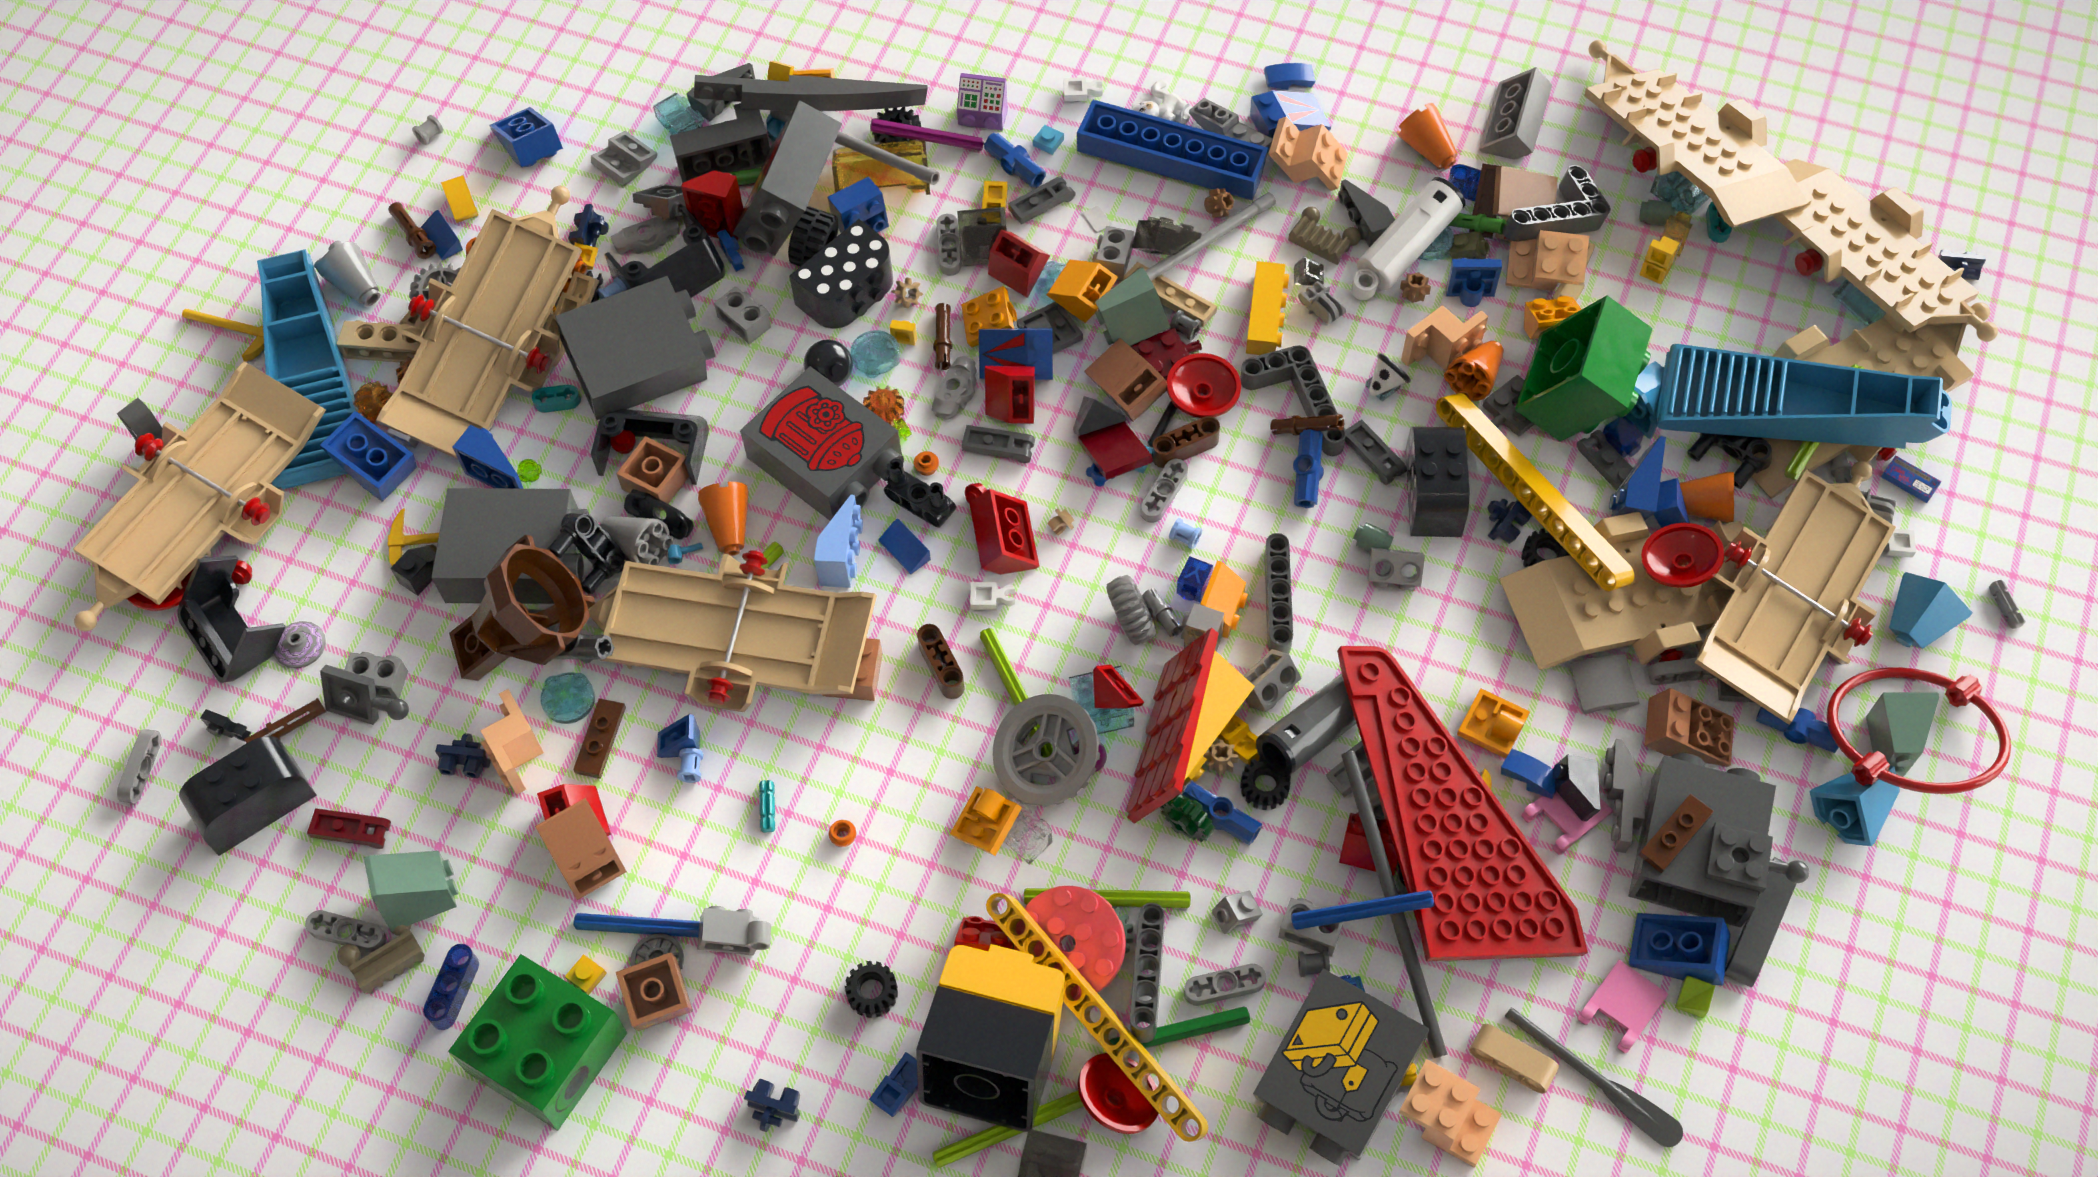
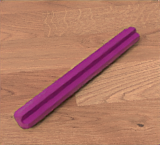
M872 119L870 124V131L978 151H981L984 145V140L981 137L879 119Z

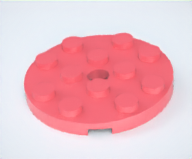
M1058 886L1040 893L1026 905L1024 909L1097 993L1114 980L1123 963L1126 940L1121 920H1119L1112 905L1104 897L1082 887ZM1023 920L1016 924L1018 935L1023 934L1026 926ZM1068 935L1075 939V947L1070 952L1065 951L1061 943ZM1041 941L1036 943L1034 947V953L1037 957L1041 956L1044 952V945ZM1014 944V950L1020 951ZM1055 964L1053 968L1058 969L1063 973V968L1061 964ZM1077 984L1071 990V996L1075 1001L1082 994L1081 988Z

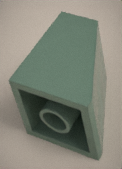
M1143 267L1095 301L1098 307L1095 315L1100 326L1105 324L1107 330L1103 334L1108 345L1114 344L1121 338L1129 346H1132L1171 328L1157 291Z
M1883 692L1866 716L1873 753L1879 751L1884 754L1890 766L1895 767V772L1899 776H1905L1923 753L1939 700L1938 692Z
M439 851L369 855L363 857L371 897L391 932L397 926H409L457 907L454 896L458 894V889L453 878L450 879L454 872L448 859L443 860Z

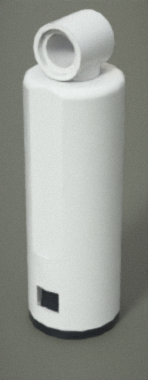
M1434 177L1357 261L1359 271L1354 275L1351 289L1355 298L1363 301L1369 300L1374 296L1376 288L1389 290L1466 206V201L1457 187L1444 178ZM1361 282H1366V283H1368L1370 286H1369V287H1363V286H1361L1359 283H1361Z

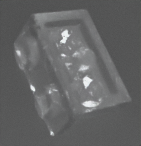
M1012 797L1010 801L1017 803L1022 809L1008 832L1004 843L1030 865L1052 843V828L1045 820H1038L1033 816L1032 810L1023 801L1018 802Z

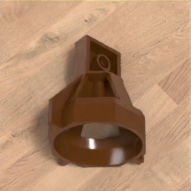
M524 535L506 549V552L486 576L484 582L486 594L479 607L470 617L449 632L461 679L479 681L509 657L546 665L565 650V646L578 636L590 617L588 609L595 604L594 597L584 595L580 580L550 550L535 547L533 537L530 535ZM521 573L537 581L546 590L555 605L533 614L529 613L522 603L517 602L513 586ZM560 623L558 632L546 629Z

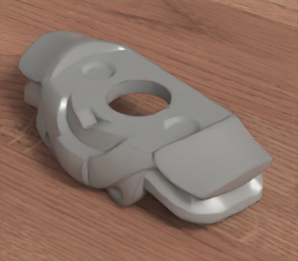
M657 216L623 228L611 236V241L618 253H625L631 249L635 253L650 251L666 244L668 236L678 234L677 218L674 220H662L661 216ZM643 227L651 228L647 234L638 233Z
M961 356L949 367L934 397L931 410L936 417L951 419L956 415L959 407L965 408L967 402L972 399L977 381L975 378L977 373L976 363L973 359ZM951 381L960 382V386L955 390L946 388L947 384Z

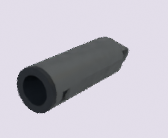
M1342 673L1258 736L1256 740L1258 755L1270 771L1281 777L1290 776L1357 724Z

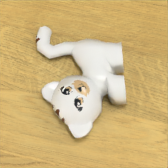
M1164 79L1156 81L1151 87L1153 96L1163 99L1161 105L1158 106L1152 101H1134L1132 103L1131 110L1176 121L1181 124L1187 123L1190 119V115L1185 112L1190 104L1183 101L1177 94L1160 90L1167 86V82Z

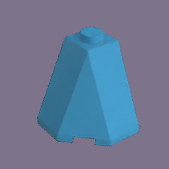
M1656 361L1647 365L1638 375L1634 388L1639 395L1637 403L1627 415L1622 417L1649 439L1654 436L1658 425L1656 414L1664 367Z
M1905 572L1902 576L1889 628L1897 636L1896 640L1903 646L1910 647L1912 645L1923 649L1968 619L1973 612L1945 582Z
M1889 766L1888 771L1896 774L1895 767ZM1850 772L1811 789L1809 793L1815 816L1824 824L1828 822L1840 832L1837 836L1846 844L1872 846L1891 811L1900 789L1879 779L1872 785L1866 784L1863 786L1856 781L1855 776Z

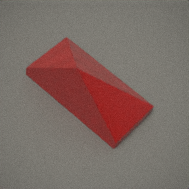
M1111 664L1096 666L1093 669L1095 708L1140 707L1145 703Z

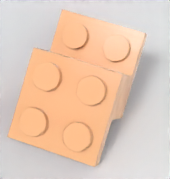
M1287 117L1280 118L1269 150L1270 157L1294 183L1318 176L1330 191L1339 188L1348 153L1323 124L1299 131Z
M1540 230L1536 239L1525 241L1510 240L1505 286L1554 291L1558 283L1583 285L1589 236Z
M1442 305L1407 331L1401 361L1409 366L1414 361H1420L1427 354L1446 371L1448 365L1454 359L1483 344L1482 339L1487 330L1488 315L1481 310L1463 323Z
M506 689L499 693L503 701L499 707L505 717L480 730L485 738L481 744L505 787L509 788L512 786L517 795L525 791L526 788L515 768L544 752L509 689Z
M1428 1059L1423 1064L1399 1110V1114L1425 1127L1421 1136L1422 1139L1474 1168L1502 1113L1475 1099L1480 1088Z

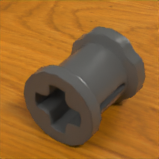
M1179 310L1170 323V329L1175 328L1187 335V339L1193 340L1201 328L1202 321L1198 319L1193 320L1184 315V311Z
M1322 950V953L1304 954L1303 951H1298L1300 977H1305L1306 974L1320 973L1323 968L1330 972L1328 950Z

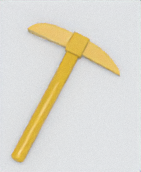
M189 309L182 311L183 318L256 336L242 354L244 362L255 359L264 349L262 325L256 327Z
M405 508L401 509L395 517L390 535H388L391 566L402 557V548L406 545L438 543L439 533L404 535Z

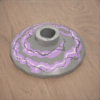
M299 621L291 623L285 627L274 656L280 664L288 668L306 667L315 662L323 653L326 645L325 634L319 626L312 622Z

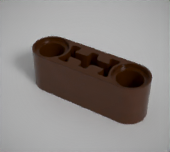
M1206 416L1157 437L1153 441V463L1157 467L1164 468L1167 462L1172 459L1184 461L1214 448L1219 442V421L1214 417Z
M925 624L917 632L919 650L942 694L948 699H957L965 690L963 673L940 629L934 624ZM929 638L935 639L933 642H925ZM939 654V658L941 659L942 663H945L946 665L945 668H943L940 660L936 659V655ZM950 680L957 681L954 685L946 684Z

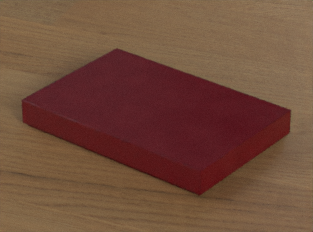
M1125 421L1078 436L1079 444L1106 480L1153 462L1150 452Z

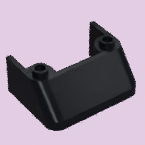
M685 206L681 208L686 227L682 236L687 246L649 269L640 261H631L621 267L609 252L604 254L611 277L613 279L616 277L621 279L627 290L668 276L675 293L686 289L692 298L721 280L725 276L726 271L724 263L705 228Z
M620 409L606 414L600 419L591 450V457L598 476H604L611 449V437L619 435L623 430H629L636 437L646 436L648 438L669 439L689 444L685 464L691 484L697 485L709 434L707 421L703 417Z
M237 555L198 559L177 611L181 626L216 679L221 683L234 681L270 659L286 627L283 623L248 628L235 609L234 605L239 597V588L231 576L239 559Z

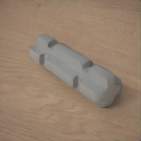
M2003 580L1992 582L1989 589L1993 596H1997L1995 600L2003 615L2008 617L2007 622L2012 629L2022 627L2026 620L2021 612L2018 613L2020 609L2010 591H2006L2008 587Z

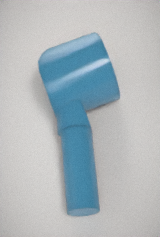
M702 543L687 547L671 545L668 548L669 564L681 563L683 554L703 549Z

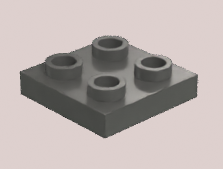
M1056 302L1017 320V327L1019 329L1052 328L1053 354L1083 340L1082 331L1065 308Z

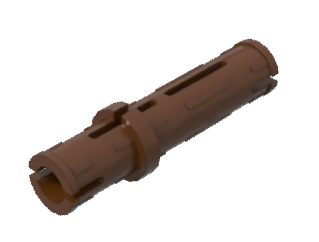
M939 303L935 307L936 340L933 343L935 368L939 370L941 363V370H947L951 366L950 352L953 348V344L950 341L951 307L949 304H946V310L944 311V303Z
M1341 414L1312 417L1294 415L1288 419H1273L1270 429L1273 430V435H1300L1303 430L1309 429L1314 431L1343 430L1344 419H1342L1343 415Z
M316 698V700L272 724L271 722L265 724V728L248 738L246 737L244 740L248 743L284 726V728L270 735L281 740L280 737L317 716L326 713V710L320 700ZM309 712V714H307V715H305L304 717H302V718L296 720L295 722H293V723H291V724H289V725L287 724L288 722H290V721L294 720L295 718H297V717L303 715L304 713Z

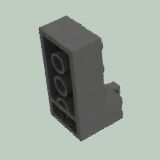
M741 103L735 104L736 119L670 135L682 183L711 171L729 173L762 167L770 146L760 110L741 109Z

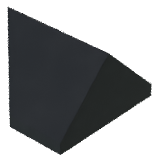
M1084 396L1073 431L1074 434L1083 435L1127 420L1125 415L1096 399Z

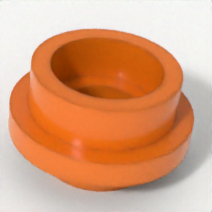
M921 452L914 459V467L921 475H932L938 469L939 459L932 452Z
M838 820L829 829V838L838 847L849 846L856 838V828L850 821ZM842 831L848 833L847 836L843 838L839 837L838 834Z

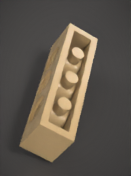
M356 320L344 321L337 346L345 359L411 363L421 342L401 334L403 329L414 327L412 325L387 324L385 322L370 323Z

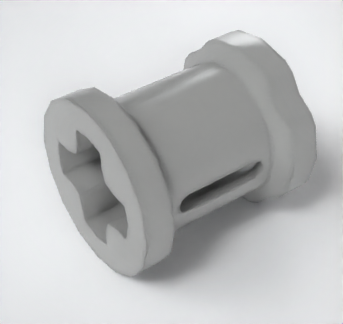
M433 115L427 116V120L420 126L412 128L415 137L424 145L428 144L429 139L436 133L441 134L444 131L441 123Z

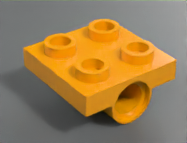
M1004 286L961 304L967 344L971 347L979 345V329H1014L1013 322L1017 321V313L1009 301L1008 290Z
M1480 688L1457 735L1506 759L1530 711Z
M976 786L950 835L996 856L1022 807L989 788L984 787L982 789Z

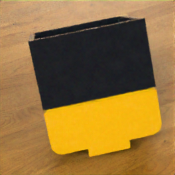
M992 944L989 951L964 945L953 947L947 957L939 986L935 992L916 1048L918 1100L922 1104L935 1109L1022 1132L1032 1131L1058 1043L1065 978L1063 973L1058 969L1033 963L1034 955Z

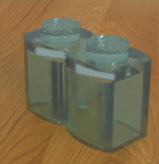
M676 92L653 105L656 118L671 135L703 127L702 123L704 120L698 110L694 111L685 96L681 97Z

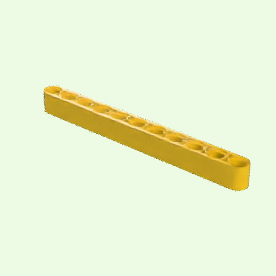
M1457 393L1441 397L1436 401V412L1448 427H1464L1467 447L1602 589L1613 591L1628 586L1633 582L1634 572L1632 567L1466 395Z
M1003 893L992 894L986 902V910L991 918L1021 952L1034 955L1033 963L1051 968L1057 963L1061 964L1065 978L1063 1002L1175 1133L1187 1142L1198 1141L1204 1138L1209 1128L1205 1117L1023 906L1012 895ZM1002 899H1005L1007 909L1004 913L1000 914L997 906ZM1023 920L1026 928L1023 934L1018 935L1016 924ZM1041 941L1044 945V952L1041 956L1037 957L1034 953V947L1036 943ZM1076 984L1080 986L1082 991L1081 997L1077 1001L1071 996V990ZM1095 1006L1101 1012L1100 1019L1096 1023L1090 1018V1011ZM1114 1028L1120 1034V1040L1116 1045H1113L1109 1040V1033ZM1132 1051L1139 1055V1063L1136 1067H1132L1128 1062V1055ZM1152 1073L1159 1079V1085L1155 1090L1149 1088L1147 1084V1079ZM1171 1096L1175 1097L1179 1103L1178 1110L1175 1113L1170 1112L1167 1108V1100ZM1190 1119L1195 1120L1199 1127L1198 1133L1195 1136L1190 1135L1186 1129L1187 1122Z

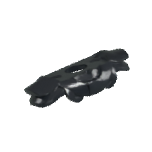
M632 489L631 493L625 498L624 509L628 514L637 518L659 519L667 524L669 535L677 540H682L684 537L687 538L691 534L694 527L693 521L675 507L648 493ZM659 506L665 510V519L657 517L655 507Z

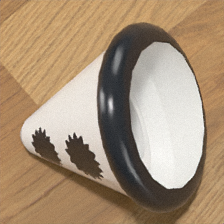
M1381 353L1377 355L1378 359L1369 389L1370 395L1376 396L1411 382V378L1391 359Z

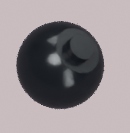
M827 339L814 343L807 350L803 366L804 371L808 367H812L839 387L850 377L853 369V360L849 350L842 343Z

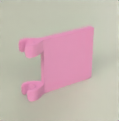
M1556 792L1553 799L1542 796L1525 807L1521 817L1527 823H1530L1543 811L1564 833V835L1556 840V844L1552 847L1557 854L1561 855L1573 843L1611 815L1613 810L1600 798L1601 810L1588 821H1582Z
M1618 960L1577 1019L1584 1025H1588L1597 1010H1599L1627 1030L1617 1048L1623 1053H1628L1668 993L1621 960Z

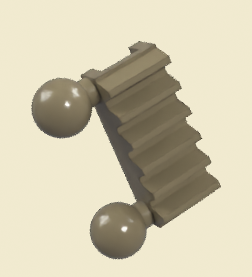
M1312 206L1305 208L1301 219L1289 233L1288 241L1338 265L1344 252H1348L1350 246H1355L1360 242V231L1355 227H1349L1344 230L1341 238L1340 233L1337 232L1334 235L1332 229L1329 228L1326 231L1322 224L1319 227L1316 226V223L1320 220V212L1317 208Z
M412 924L409 926H397L391 933L398 937L360 959V949L354 944H346L339 949L337 954L338 961L343 966L349 968L363 993L371 994L373 988H381L385 980L392 981L395 974L402 975L405 968L411 969L416 961H424L425 954L410 931Z

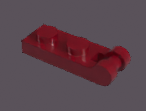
M315 808L307 834L310 838L367 845L372 848L383 849L386 841L384 835L386 831H389L391 821L382 817ZM368 827L375 828L373 835L366 834Z

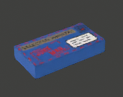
M1896 455L1881 476L1883 479L1925 503H1928L1942 482Z

